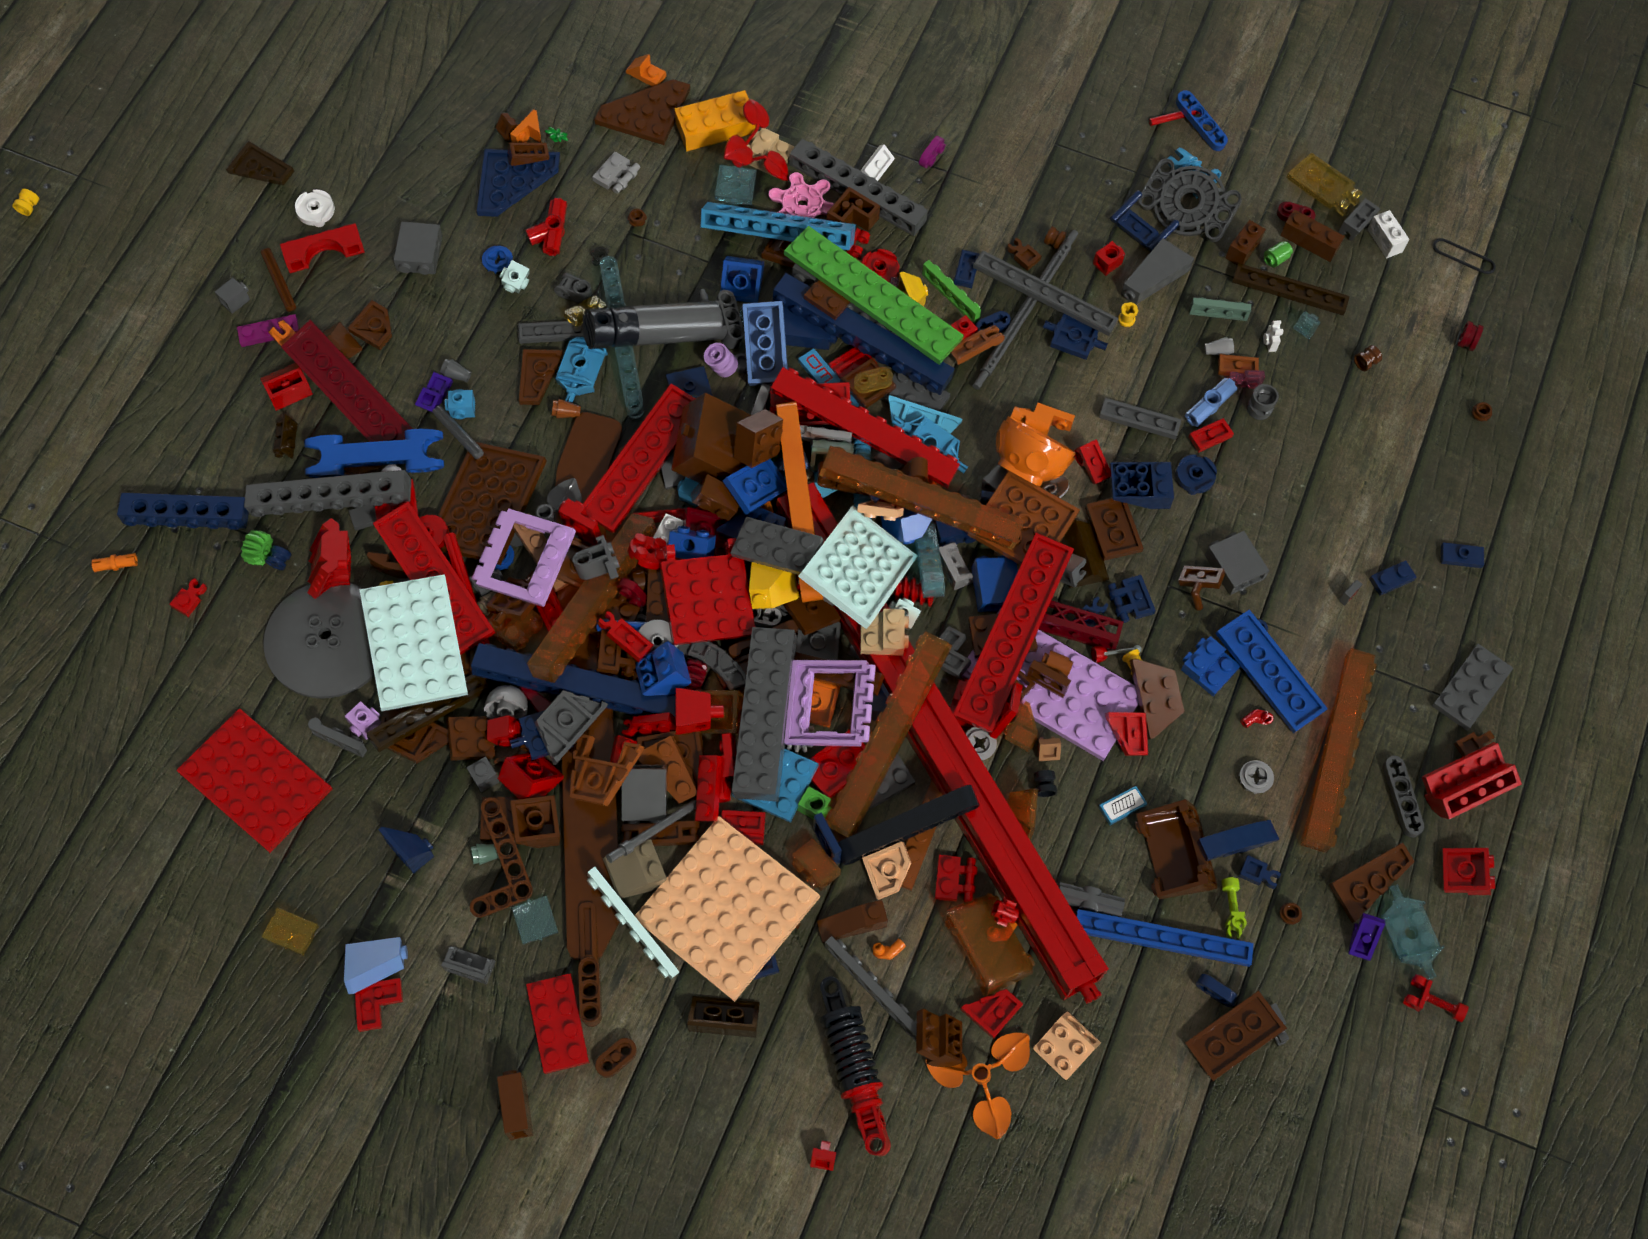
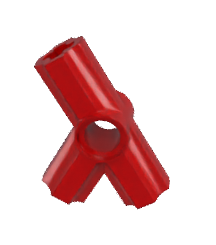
M561 198L550 200L548 217L545 222L525 229L530 244L533 246L544 241L542 250L543 253L549 256L560 254L562 237L565 234L564 223L567 201Z

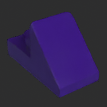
M1363 913L1359 924H1354L1348 954L1370 961L1384 929L1385 919Z

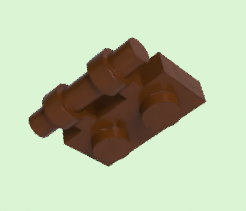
M601 630L597 672L618 674L619 667H623L625 669V676H633V670L636 668L634 658L627 652L626 658H621V650L623 649L606 636L609 630Z

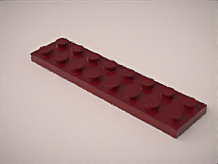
M309 320L281 346L369 442L405 440L404 431L413 429L313 321Z

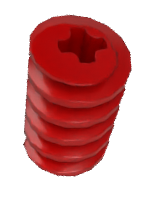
M904 576L892 595L895 594V600L900 599L901 595L906 599L911 597V601L914 604L919 599L922 606L927 600L928 607H931L936 585L933 587L932 581H929L925 586L924 579H921L916 584L914 577L908 582L907 576Z

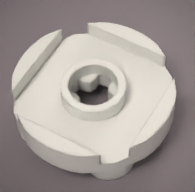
M316 189L308 194L304 192L295 202L297 217L307 225L322 227L334 214V203L330 195L322 190ZM316 205H318V209H311V207H315Z

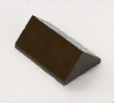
M1074 520L1060 543L1074 548L1072 554L1086 559V564L1080 569V571L1085 570L1086 574L1077 583L1076 587L1108 581L1109 576L1092 525Z
M693 996L687 1023L689 1032L756 1038L760 1002L742 1000L734 1002L731 999Z

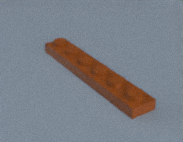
M931 780L922 804L942 796L933 780ZM936 827L908 839L905 847L910 857L911 865L901 887L912 891Z

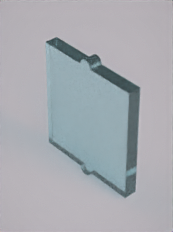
M547 896L533 901L529 899L527 903L512 907L523 944L538 939L542 941L544 937L558 933Z

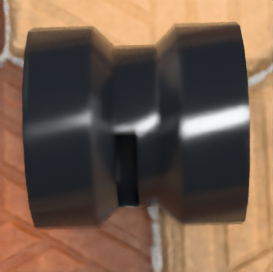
M1041 770L1034 773V781L1037 783L1035 788L1036 796L1051 797L1057 794V786L1054 785V780L1056 779L1054 771Z

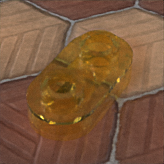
M886 367L860 372L854 378V387L860 393L887 388L892 384L893 373Z

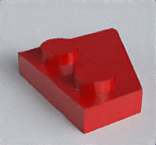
M1105 713V718L1125 756L1148 755L1146 713Z

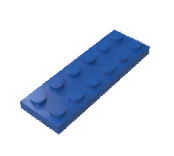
M1250 609L1215 633L1293 734L1328 709Z

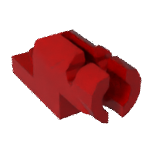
M731 733L722 734V741H720V751L722 754L724 753V756H722L719 803L731 801V782L729 780L734 779L737 755L735 736Z

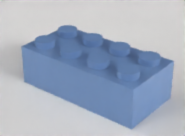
M783 302L743 304L749 386L762 385V383L773 384L782 367L788 369Z

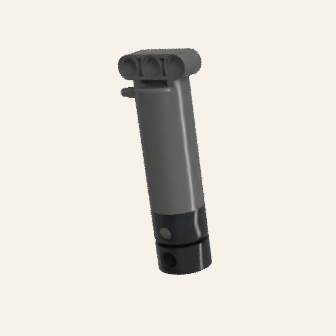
M701 289L699 291L701 302L586 309L583 315V334L589 349L722 340L727 348L735 349L743 339L745 331L735 296L728 290L720 291L715 301H709L705 289Z

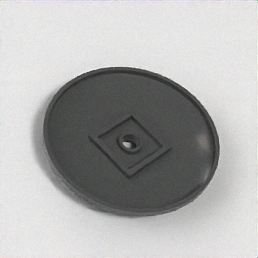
M352 583L350 585L330 587L317 599H314L307 593L311 586L310 584L289 595L271 615L264 634L265 658L278 681L297 694L320 699L343 696L361 688L375 676L360 589L364 588ZM324 631L331 632V636L329 638H320L321 634Z

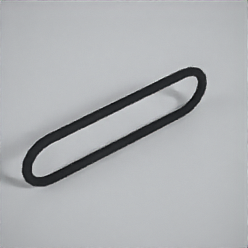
M1439 238L1433 243V248L1437 253L1481 273L1491 274L1496 269L1493 260L1447 239ZM1444 241L1489 261L1493 269L1491 271H1484L1438 250L1436 243Z

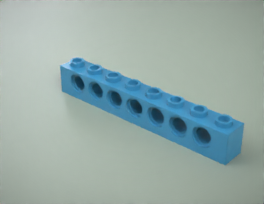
M707 202L701 210L702 228L793 242L810 226L843 250H850L854 244L855 224Z

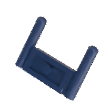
M1136 191L1110 217V220L1151 252L1162 239H1166L1179 226V221L1173 220L1159 234L1155 228L1130 209L1142 197V192Z

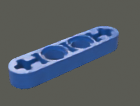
M1181 91L1176 98L1177 107L1210 148L1215 151L1223 150L1228 141L1226 134L1190 91ZM1196 110L1201 116L1194 117L1191 111ZM1208 124L1212 130L1206 131L1202 125Z

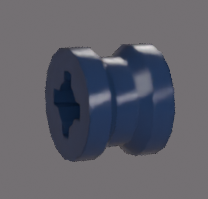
M272 546L270 550L271 555L267 556L265 562L275 569L284 570L286 561L290 559L292 554L282 547Z

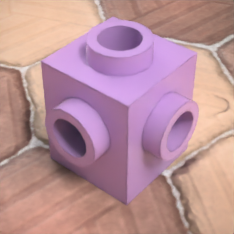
M361 701L345 715L346 720L351 725L349 729L357 737L362 735L366 740L368 739L367 732L381 724L379 720L380 714L373 707L368 709Z

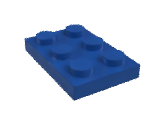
M771 459L753 468L746 466L723 480L746 515L787 491L786 481Z

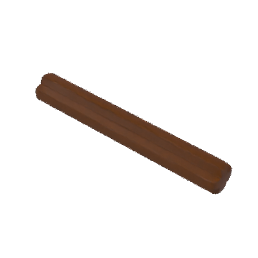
M270 248L262 249L261 255L287 312H291L296 309V305Z

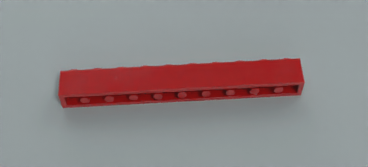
M782 367L771 386L772 393L788 402H797V407L839 430L852 432V437L903 465H906L915 457L927 459L928 478L948 489L959 469L960 463L957 462L958 459L949 454L945 456L939 453L940 450L933 445L928 447L915 435L911 437L906 435L905 431L896 425L892 427L886 424L887 421L880 416L875 418L864 407L859 406L857 408L853 406L849 399L833 395L834 392L827 387L822 389L811 378L806 377L804 379L800 377L796 370L790 367L788 369Z

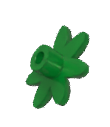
M549 127V130H545L546 133L550 134L549 138L554 142L568 141L567 133L561 132L559 128L555 130Z

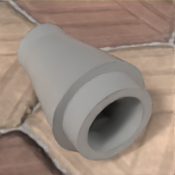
M1224 337L1210 343H1205L1206 355H1229L1234 353L1233 338Z

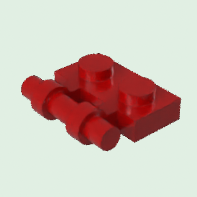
M939 855L935 899L956 902L958 893L964 894V902H972L973 894L976 891V886H974V876L977 875L976 859L967 858V866H961V857ZM959 874L966 875L965 885H959Z

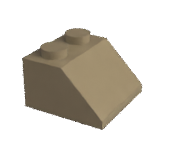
M652 840L644 841L635 847L633 852L627 856H621L612 863L608 862L606 857L603 859L616 894L620 898L657 890L667 880Z

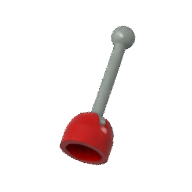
M1135 645L1134 648L1107 651L1103 646H1093L1091 648V656L1095 663L1105 661L1108 655L1127 653L1135 649L1141 652L1142 648L1139 645Z

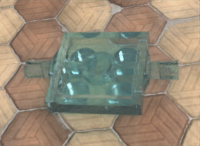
M719 165L715 200L725 201L731 206L739 204L752 205L757 170Z

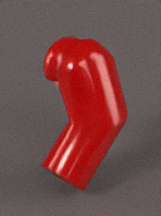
M1255 709L1242 718L1240 722L1243 727L1248 728L1253 723L1271 724L1274 717L1268 711Z

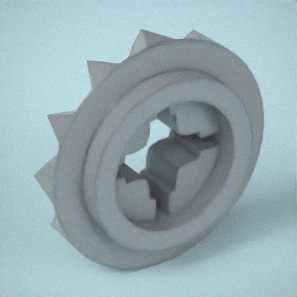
M973 727L966 732L973 747L976 744L974 735L979 739L987 737L983 743L985 751L980 747L975 748L981 760H985L994 754L997 747V739L990 737L988 732L977 727Z
M1253 760L1247 762L1239 773L1240 784H1243L1246 791L1254 792V794L1265 793L1274 782L1273 771L1262 761ZM1256 770L1258 777L1261 778L1257 784H1255L1254 778L1250 777L1255 774Z

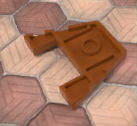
M583 734L576 741V750L573 751L575 769L571 773L570 798L608 807L645 747L640 744L624 742L617 763L592 759L588 757L595 738Z

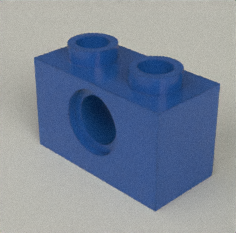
M678 526V528L670 531L668 545L674 544L675 557L677 558L714 556L716 535H711L706 530L692 531L690 527ZM690 539L694 542V548L690 545Z

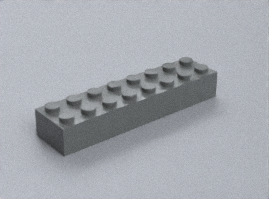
M752 627L732 792L736 799L779 801L792 662L795 660L797 646L795 630Z

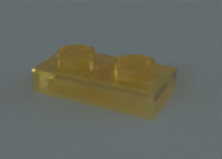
M594 295L565 310L564 317L573 326L578 327L583 324V315L586 309L607 308V305Z

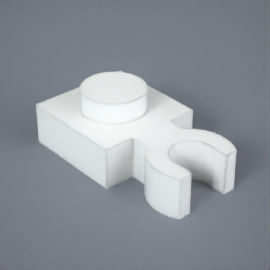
M1281 320L1272 321L1267 332L1264 333L1263 340L1264 344L1267 345L1268 352H1276L1281 342L1280 335L1283 334V329H1280Z

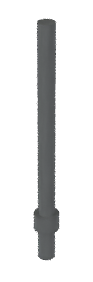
M696 798L630 841L625 840L619 844L617 849L606 855L608 862L612 863L623 855L627 856L634 851L635 847L696 809Z

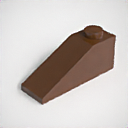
M882 900L862 904L817 921L822 943H825L831 936L837 940L887 928L888 923Z

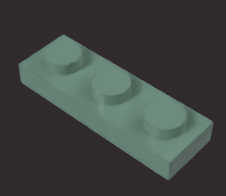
M1193 297L1189 314L1247 321L1251 312V304Z

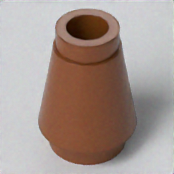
M561 399L553 400L551 416H556V418L580 416L581 405Z

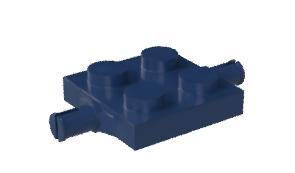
M1063 314L1062 319L1057 324L1046 320L1043 328L1054 332L1050 347L1087 360L1090 351L1094 347L1105 351L1108 345L1106 342L1097 340L1098 330L1066 314Z
M544 711L519 718L522 736L509 740L512 749L525 745L529 750L532 760L549 755L535 725V721Z

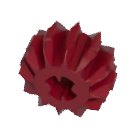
M689 659L686 665L691 684L683 689L700 691L706 676L707 664L697 659Z

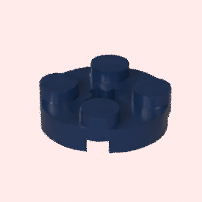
M1193 454L1184 457L1180 461L1175 476L1178 484L1191 495H1195L1197 493H1204L1212 488L1216 480L1217 469L1209 458H1201ZM1192 471L1200 472L1201 474L1199 477H1194Z

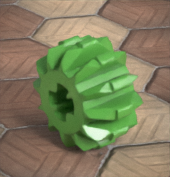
M251 530L249 534H246L245 540L242 541L241 557L248 564L263 566L267 556L271 555L270 550L273 539L266 532Z

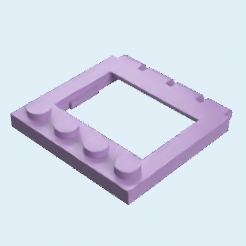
M508 508L507 512H500L495 523L500 529L493 528L487 542L492 547L485 546L479 560L484 565H477L471 579L477 581L476 584L479 587L544 607L576 530ZM514 523L537 532L550 534L527 589L491 578Z
M793 660L784 743L786 745L861 746L862 742H869L870 726L863 725V723H871L872 705L865 704V702H873L874 684L867 682L875 680L876 666L869 665L867 660ZM814 673H855L850 733L826 731L809 733Z

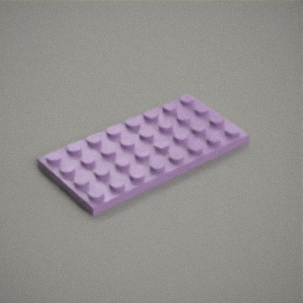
M1038 630L1035 636L1038 647L1037 652H1028L1020 671L1027 676L1033 660L1041 662L1044 653L1049 654L1051 650L1069 657V660L1073 661L1068 675L1071 683L1064 698L1036 684L1024 696L1022 701L1020 700L1018 711L1104 761L1117 740L1105 718V713L1134 712L1139 704L1135 685ZM973 650L968 656V659L971 660V665L962 675L963 679L970 678L978 661V658L974 657ZM1017 677V680H1018L1020 683H1022L1025 687L1028 686V685H1026L1021 679H1019V678Z

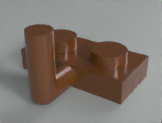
M1184 566L1178 581L1180 586L1193 587L1191 596L1197 611L1203 609L1200 597L1201 589H1219L1225 576L1224 568Z

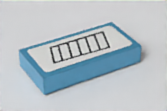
M1137 786L1102 803L1099 805V809L1108 824L1112 825L1146 807L1147 802Z

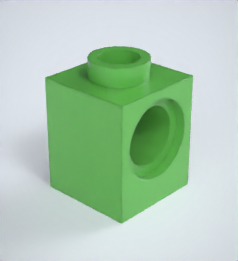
M811 787L807 788L798 803V811L813 820L814 815L821 812L824 818L827 819L833 808L831 807V798ZM818 802L822 807L820 809H813L810 805Z

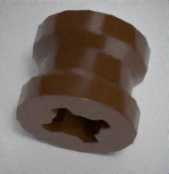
M1052 226L1045 237L1044 244H1051L1055 249H1058L1065 239L1066 232H1060L1056 227Z

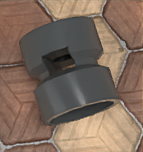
M1268 384L1258 385L1254 389L1247 405L1249 415L1257 420H1264L1271 416L1279 398L1277 390Z

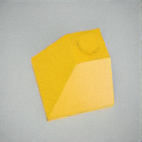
M900 272L898 289L924 307L926 296H928L927 286L923 285L920 277Z
M752 562L749 584L752 609L775 608L798 599L796 575Z

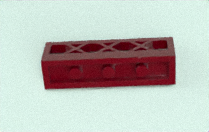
M1051 601L1049 607L1054 608L1057 613L1054 615L1045 614L1039 627L1040 631L1091 646H1103L1108 651L1116 649L1124 621ZM1072 613L1077 619L1069 621L1064 615ZM1092 619L1097 625L1090 627L1084 621ZM1104 626H1116V634L1107 632Z

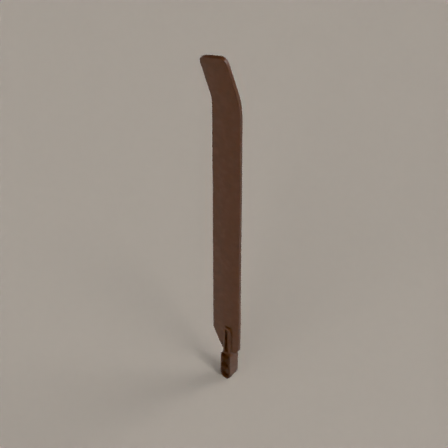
M589 412L580 413V416H577L562 452L557 467L555 487L563 481L575 478L582 496L581 503L583 504L609 468L622 433L620 422ZM559 512L555 513L556 523L563 525ZM598 524L601 536L604 535L606 540V529ZM579 538L582 541L581 544H584L586 546L592 545L586 542L585 540ZM608 573L596 577L590 593H586L571 585L558 591V600L576 635L559 647L560 664H573L580 669H593L597 671L598 651L595 647L599 642V638L585 632V627L600 595L608 596ZM600 672V674L611 675V673ZM605 708L583 734L595 738L588 758L610 762L614 744L613 710ZM575 742L574 747L570 748L562 757V774L564 775L563 817L567 950L571 958L579 960V1008L581 1019L586 1026L595 1027L602 1020L599 959L602 958L620 922L615 917L617 913L612 906L608 908L602 901L601 897L603 894L599 889L594 890L589 885L587 873L593 867H596L615 891L603 859L618 848L616 794L608 807L570 798L571 773L575 769V759H573V751L576 750L577 744ZM589 965L595 967V971L592 974L584 973V969ZM590 987L595 988L596 993L593 996L584 995L586 989ZM589 1010L597 1011V1015L593 1019L585 1018V1014Z

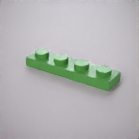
M930 260L926 261L923 264L922 275L964 316L966 315L973 324L978 322L981 314L979 305L969 299L965 291L959 289L950 277H946L936 264H933Z

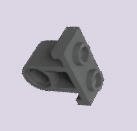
M604 535L596 537L598 545L581 550L572 558L579 578L583 580L592 579L609 573L610 579L619 577L616 568L620 567L616 555L611 556L615 552L611 542L606 543Z

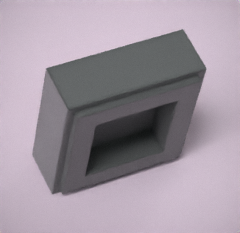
M1355 580L1342 594L1339 602L1345 606L1363 584Z

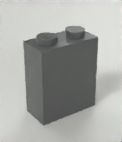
M401 222L394 256L397 271L424 275L436 273L443 237L440 225Z
M1245 531L1238 534L1234 532L1222 541L1216 540L1209 544L1205 554L1212 568H1224L1225 576L1222 584L1229 595L1264 580L1269 573V569Z
M634 765L622 783V821H627L629 824H638L640 821L658 823L667 817V765Z

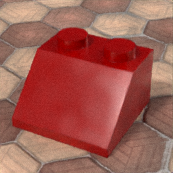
M530 753L506 757L497 779L520 800L546 796L563 780L564 775L545 757L532 760Z

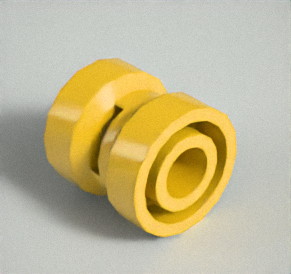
M22 189L19 193V199L14 201L12 207L20 214L30 216L33 206L37 205L40 199L34 192Z

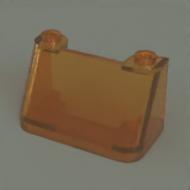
M991 893L957 905L945 911L943 922L947 929L953 927L952 934L957 936L977 973L976 977L980 979L982 984L980 989L984 997L990 996L1033 973V966H1035L1032 956L1026 954L1009 922L1007 927H1004L994 921L995 917L991 915L992 907L1000 899L997 895L993 896Z

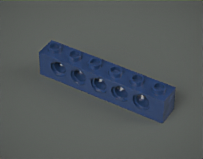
M121 493L117 516L127 526H136V524L149 527L166 525L171 528L187 526L189 528L208 527L210 529L223 527L238 530L239 528H247L249 512L244 507L245 497Z

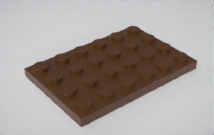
M479 442L476 443L484 452L483 456L475 459L467 452L438 514L447 524L449 533H455L462 556L480 560L485 546L492 547L487 542L493 528L500 529L495 523L501 511L507 512L509 508L524 513L547 462L545 457ZM513 528L498 559V565H501L515 534ZM444 545L441 551L448 553L446 545Z

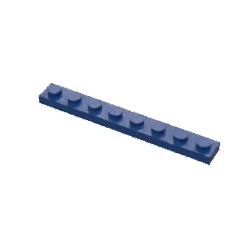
M1080 909L1076 912V917L1089 936L1247 967L1252 965L1254 943Z

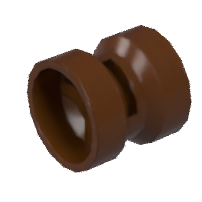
M1374 345L1368 346L1364 352H1359L1354 356L1356 366L1364 372L1369 370L1372 365L1382 361V354Z

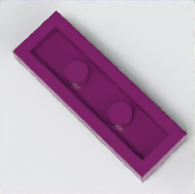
M296 314L238 326L237 331L241 347L273 341L274 339L268 333L273 327L281 335L285 334L278 324L282 320L297 332L299 325Z

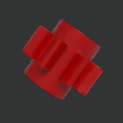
M1004 897L1003 901L997 900L991 911V915L995 917L994 921L1004 927H1007L1008 922L1011 924L1015 923L1019 915V908L1016 907L1017 903L1007 897Z

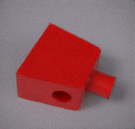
M676 688V735L709 730L711 718L724 717V705H711L710 693Z

